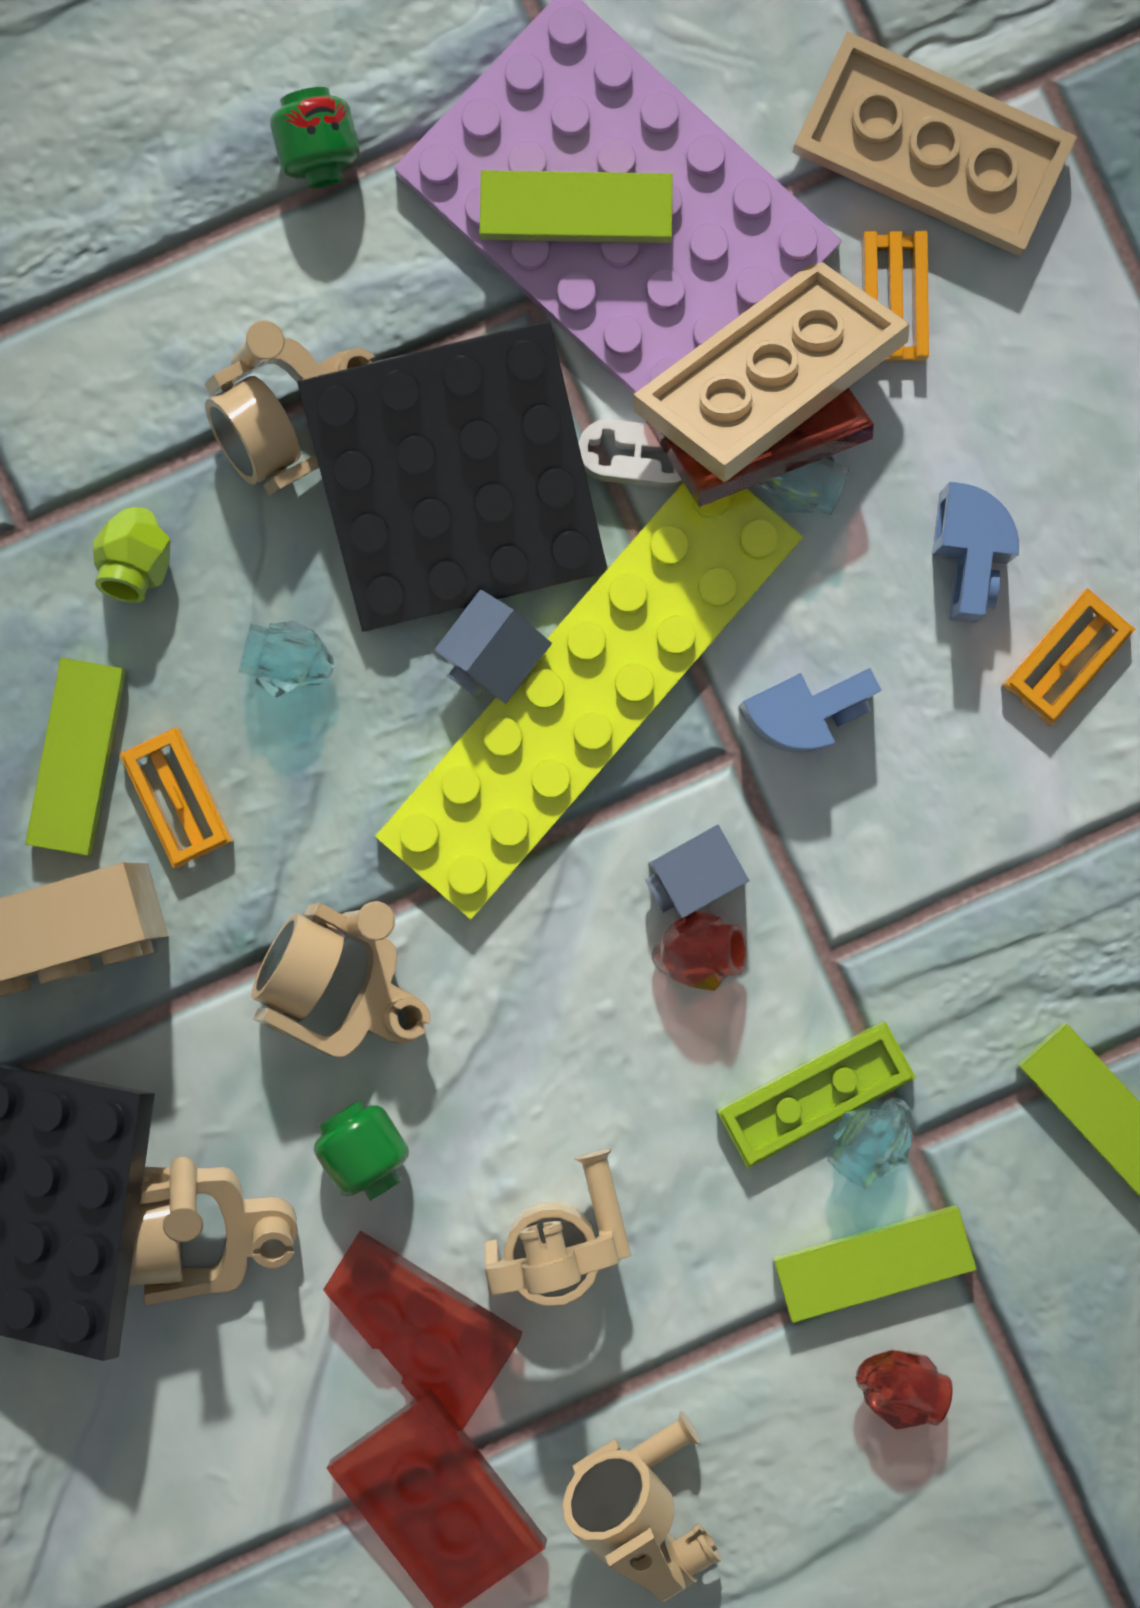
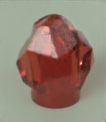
M695 911L669 926L662 937L661 943L653 946L651 952L652 960L659 971L679 983L693 988L715 991L727 976L741 975L744 972L747 963V941L744 931L739 924H724L721 917Z
M890 1350L865 1359L856 1371L855 1380L857 1386L863 1391L865 1403L875 1414L896 1430L908 1429L926 1423L937 1426L945 1419L949 1411L953 1394L952 1381L948 1375L939 1373L934 1363L924 1354Z

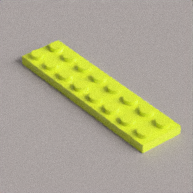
M699 464L547 638L552 642L551 646L509 701L505 704L495 698L375 837L472 920L791 553L803 536L735 477H731L724 483L707 468Z

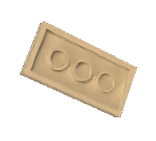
M847 31L798 135L792 153L1020 257L1031 238L1077 136Z
M825 263L809 264L634 393V412L725 483L908 342L910 324Z

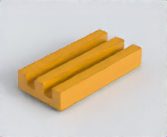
M864 231L862 236V290L878 301L877 251H888L889 309L902 319L903 251L911 250L913 346L904 347L903 345L884 361H926L929 357L927 231H915L913 235H902V231H889L888 235H877V231Z
M1087 588L1079 594L1001 686L1008 692L1016 694L1021 699L1020 702L1029 710L1033 709L1041 716L1040 719L1048 726L1054 725L1136 629ZM1089 608L1095 613L1094 617L1032 688L1024 682L1084 611ZM1105 624L1109 625L1114 632L1050 705L1042 697Z
M175 727L119 754L173 869H178L196 858H201L219 847H224L234 842L181 728ZM171 745L213 836L204 838L163 751V748ZM148 755L151 757L192 846L183 850L140 762V759Z

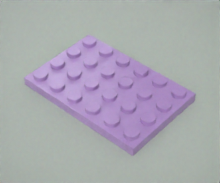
M552 0L394 167L396 176L631 394L636 393L809 264L825 263L836 252L842 242L833 231L581 0ZM481 170L673 173L671 243L480 240Z

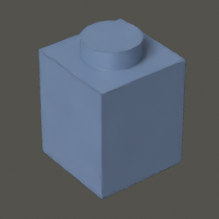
M480 589L434 650L454 666L447 676L476 699L485 690L506 704L551 646L552 642L514 609Z
M719 824L648 862L654 875L645 879L661 911L664 913L674 908L679 918L688 916L750 881Z

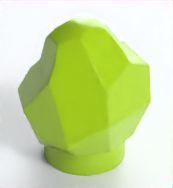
M142 507L123 509L107 522L92 542L94 565L98 571L95 586L108 597L122 602L139 603L145 599L148 588L163 584L170 561L171 538L161 529L155 515L150 510Z

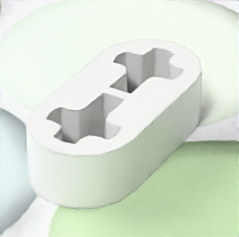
M612 419L598 420L590 424L583 431L579 440L585 472L592 478L604 482L656 488H676L693 472L697 463L693 457L677 445L676 453L680 456H686L687 463H676L673 473L661 472L662 465L659 460L641 458V451L659 453L662 452L664 443H673L651 424ZM609 435L614 437V446L616 448L634 450L635 452L634 457L613 456L611 466H602L598 464V454L588 452L589 445H599L602 436Z

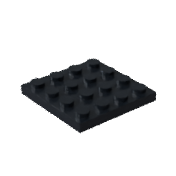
M549 319L297 381L362 632L467 607L480 589L492 597L500 599L603 574L608 569Z
M0 1064V1336L101 1361L119 1357L155 1093Z

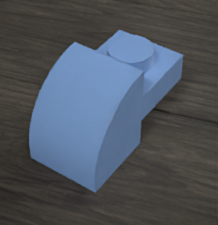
M949 482L939 493L932 555L957 558L949 620L975 623L986 615V608H995L1000 589V571L991 569L992 562L1007 564L1019 555L1018 532L1006 507L989 492L973 485Z
M868 668L812 696L802 674L799 673L744 700L738 707L749 727L766 743L789 752H811L835 743L825 719L832 716L836 726L839 727L870 712L871 708L866 699L882 690L871 668Z

